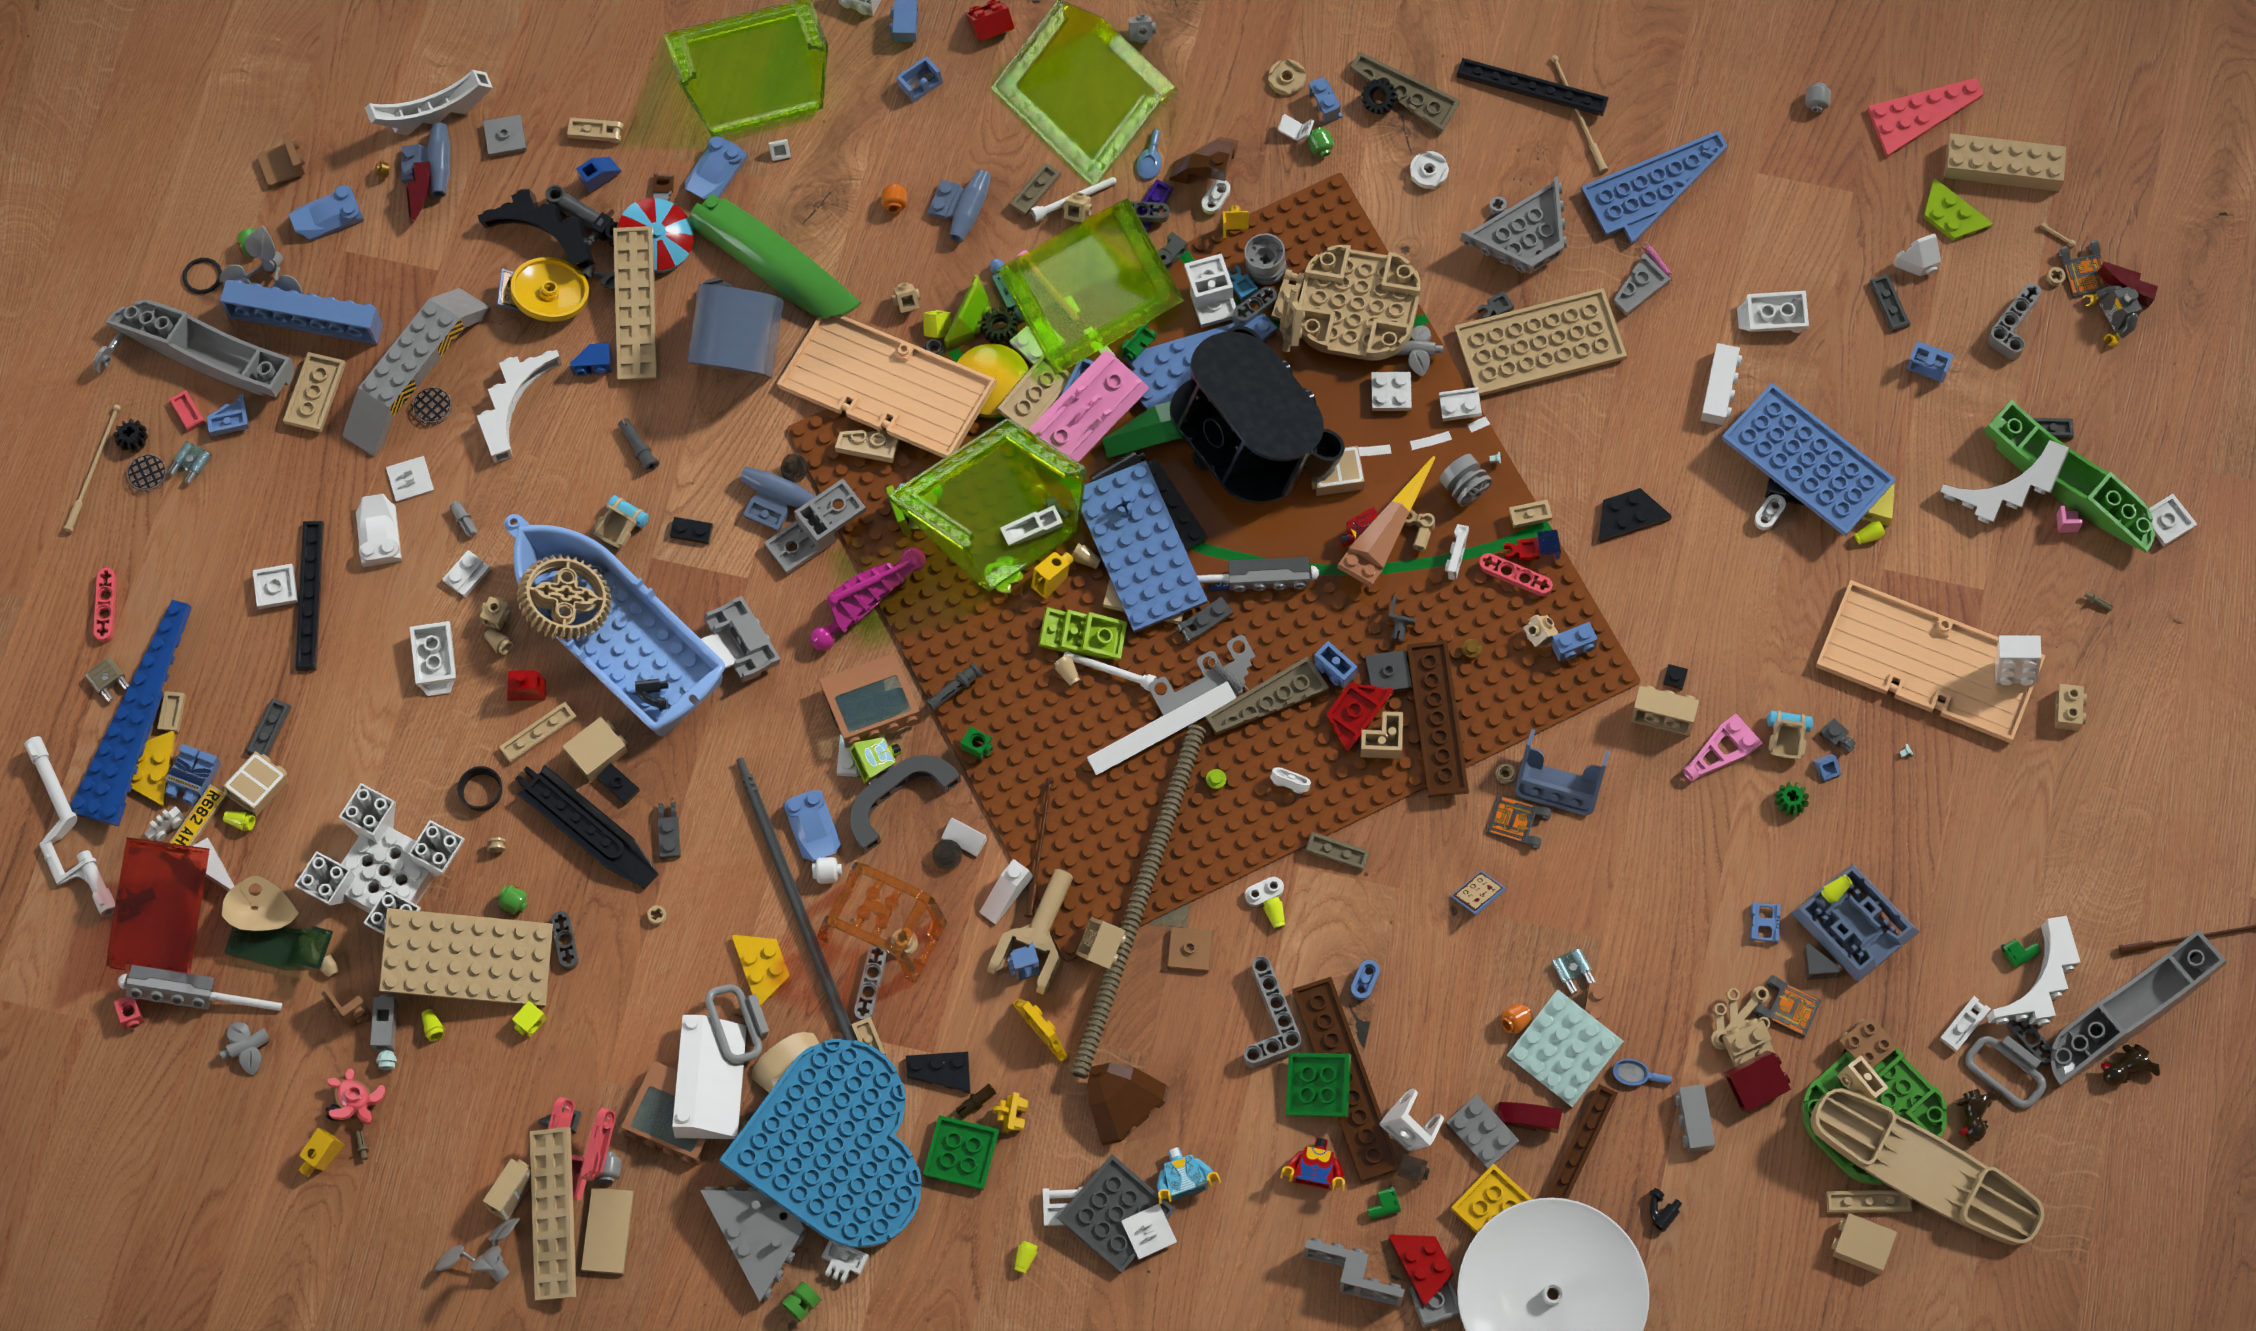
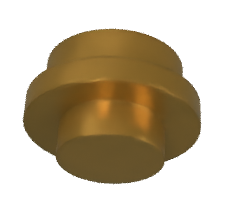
M380 160L379 164L376 163L375 175H378L379 179L387 178L389 163Z
M1468 639L1462 645V652L1468 658H1477L1482 652V645L1476 639Z

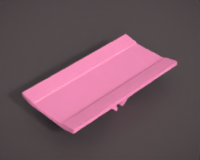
M1105 350L1026 433L1040 443L1070 472L1149 390V387L1112 353Z

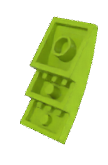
M1046 607L1038 646L1061 652H1071L1077 655L1120 660L1127 622L1092 612L1088 614L1072 610L1064 612Z

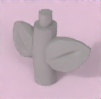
M1424 325L1413 328L1410 341L1396 354L1409 355L1408 364L1419 376H1424L1430 365L1429 356L1443 353V345L1429 342L1431 331Z
M232 1023L227 1030V1037L231 1044L226 1045L227 1049L219 1053L222 1059L230 1056L233 1059L239 1056V1063L247 1073L255 1075L262 1061V1054L257 1048L269 1042L270 1039L264 1028L251 1035L249 1026L245 1023Z

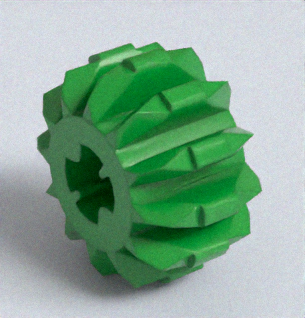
M1790 781L1787 782L1786 787L1780 785L1779 791L1775 793L1777 799H1775L1774 803L1775 805H1780L1778 811L1785 810V816H1788L1789 812L1794 817L1797 816V812L1802 814L1805 811L1804 807L1809 805L1807 801L1809 794L1804 793L1805 787L1798 788V782L1794 786H1792Z

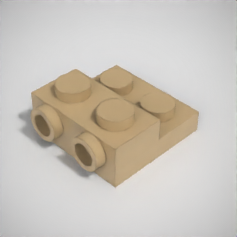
M1757 1018L1750 1019L1745 1022L1746 1026L1738 1028V1026L1726 1031V1035L1722 1036L1735 1067L1767 1050L1775 1054L1770 1042V1034L1763 1020H1757Z

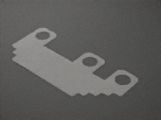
M1239 635L1227 642V647L1235 661L1224 667L1244 684V676L1249 673L1247 668L1252 666L1250 659L1254 658L1255 654L1246 637ZM1240 640L1244 642L1245 650L1242 653L1234 652L1232 646L1235 641ZM1209 651L1197 659V663L1205 677L1183 689L1174 692L1166 677H1160L1149 684V690L1163 716L1227 682L1213 668L1206 669L1203 666V659L1208 656L1215 658L1220 663L1214 651ZM1159 682L1167 686V692L1164 695H1158L1154 690L1155 685ZM1229 683V685L1231 686V688H1232V690H1233L1235 696H1236L1237 694L1243 692V689H1241L1240 691H1238L1235 687H1233V686Z

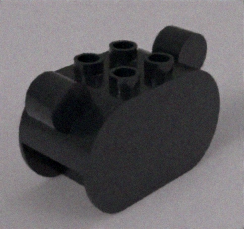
M1234 326L1227 330V332L1211 335L1197 346L1190 362L1192 377L1174 393L1170 402V417L1177 430L1229 494L1249 503H1271L1288 496L1296 487L1303 472L1314 477L1324 478L1330 476L1335 471L1345 450L1343 440L1334 431L1324 429L1323 417L1319 407L1316 405L1313 393L1309 389H1303L1293 376L1289 363L1284 359H1279L1275 352L1261 341L1259 335L1254 330L1245 326Z

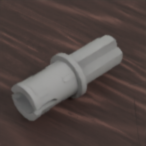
M460 501L453 502L449 507L457 519L456 523L461 525L467 537H474L478 531L471 521V515L466 513Z

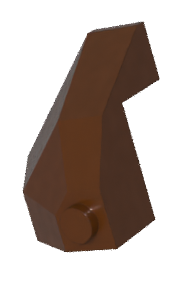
M1218 137L1174 161L1169 180L1188 184L1190 174L1225 181L1231 158L1234 159L1238 140Z
M1110 1062L1092 1066L1088 1078L1089 1104L1101 1144L1104 1146L1123 1141L1127 1137L1126 1133L1133 1126L1138 1127L1149 1118L1148 1113L1155 1107L1160 1108L1165 1104L1169 1087L1133 1066Z

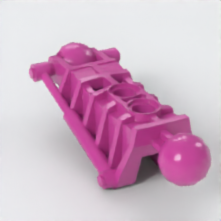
M909 547L904 550L900 561L894 566L887 562L870 568L847 580L829 593L827 601L835 620L827 627L818 626L811 632L810 643L813 648L818 651L831 649L835 643V635L841 630L845 633L848 627L856 624L878 605L887 594L901 582L905 581L904 578L907 575L921 570L926 562L923 551L916 547Z

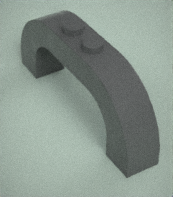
M917 755L901 761L894 767L890 766L880 778L871 780L867 785L868 787L855 799L850 813L852 833L863 853H868L881 843L880 835L870 824L871 813L878 805L910 781L917 778H927L934 781L946 794L961 782L960 774L956 769L939 757Z

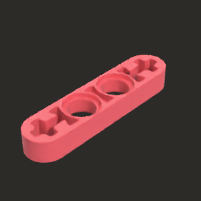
M1486 553L1480 558L1479 568L1488 575L1541 597L1548 596L1552 591V581L1546 576L1490 553ZM1491 560L1492 565L1486 567L1485 562ZM1497 563H1499L1498 571H1495V567H1497ZM1503 567H1509L1511 568L1512 573L1510 575H1504L1502 574L1501 569ZM1525 574L1531 580L1528 583H1522L1519 577ZM1534 579H1537V580H1536V583H1535V585H1534V587H1533V586H1532V585H1533V581H1534ZM1543 583L1547 584L1544 590L1540 589V585Z
M110 568L99 570L96 581L93 632L96 639L101 643L111 641L114 635L117 576ZM106 574L110 575V577L107 579L108 586H106V582L103 579L106 577ZM110 592L111 597L108 600H102V593ZM103 610H108L110 615L105 619H101L100 613ZM102 624H105V629L108 632L104 636L100 635L103 632Z

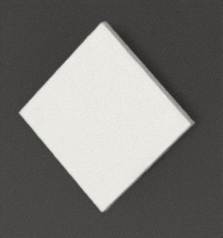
M424 456L386 467L396 502L434 491Z
M728 630L715 635L711 634L701 639L724 661L725 669L733 666L735 660L743 658Z
M1160 1204L1121 1221L1138 1259H1142L1177 1243Z

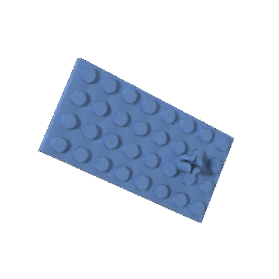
M1773 383L1766 388L1721 438L1845 537L1896 481L1883 468Z
M1146 461L1073 489L1075 499L1134 633L1208 603Z

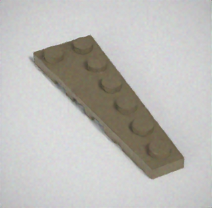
M1361 52L1358 53L1350 66L1352 72L1367 82H1372L1373 79H1383L1393 84V87L1397 90L1396 94H1398V98H1396L1397 103L1441 133H1443L1460 105L1459 99Z
M1307 656L1206 715L1205 719L1217 735L1329 691V686Z

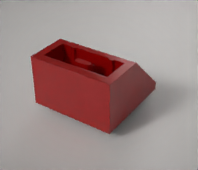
M990 0L984 6H973L969 11L965 12L971 29L979 41L1015 29L1009 8L1001 0Z

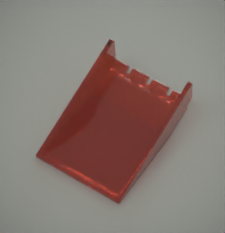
M126 838L106 966H111V969L125 970L126 964H129V971L131 965L191 974L209 848Z

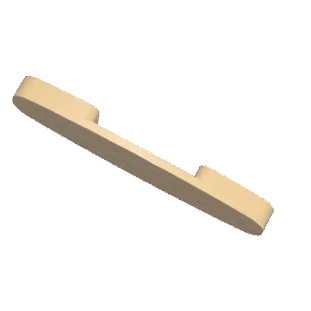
M1843 1088L1833 1089L1824 1094L1816 1103L1810 1118L1811 1127L1815 1135L1848 1160L1900 1193L1969 1229L2011 1246L2026 1243L2032 1240L2038 1233L2044 1219V1208L2040 1200L1999 1169L1984 1165L1944 1139L1896 1115L1891 1108Z

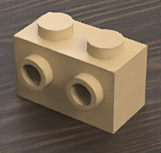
M2059 684L2055 698L2054 729L2079 731L2082 724L2085 725L2086 713L2083 712V706L2086 705L2087 694H2084V686Z
M1862 1055L1847 1065L1837 1075L1849 1091L1871 1100H1875L1888 1089L1887 1085Z

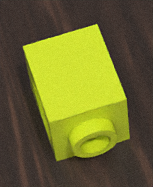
M528 1001L512 1020L515 1024L514 1029L522 1036L527 1034L531 1037L547 1018L540 1009Z

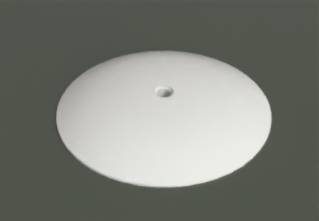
M1562 1198L1528 1200L1509 1207L1494 1216L1483 1226L1470 1243L1460 1267L1457 1289L1458 1306L1465 1331H1643L1649 1310L1650 1295L1646 1269L1630 1237L1616 1222L1601 1211L1578 1201ZM1555 1290L1558 1298L1556 1300L1549 1299L1547 1291Z

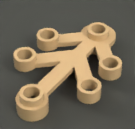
M1758 986L1754 988L1750 994L1751 999L1739 1013L1737 999L1740 997V992L1736 988L1729 989L1726 992L1730 1020L1726 1028L1723 1017L1727 1011L1726 1006L1723 1003L1714 1005L1713 1013L1715 1014L1716 1030L1711 1035V1043L1716 1049H1726L1725 1043L1719 1041L1720 1035H1726V1031L1738 1026V1028L1746 1026L1745 1022L1748 1020L1744 1019L1758 1004L1767 1001L1769 992L1765 987ZM1731 991L1735 992V998L1730 996ZM1759 991H1762L1764 993L1763 998L1759 997ZM1718 1006L1722 1008V1013H1718ZM1761 1017L1758 1019L1764 1020L1766 1022V1027L1769 1028L1770 1020L1767 1017Z

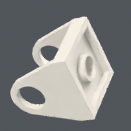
M1414 1088L1408 1090L1379 1123L1407 1152L1430 1146L1444 1120L1441 1114H1436L1422 1128L1408 1115L1418 1094Z

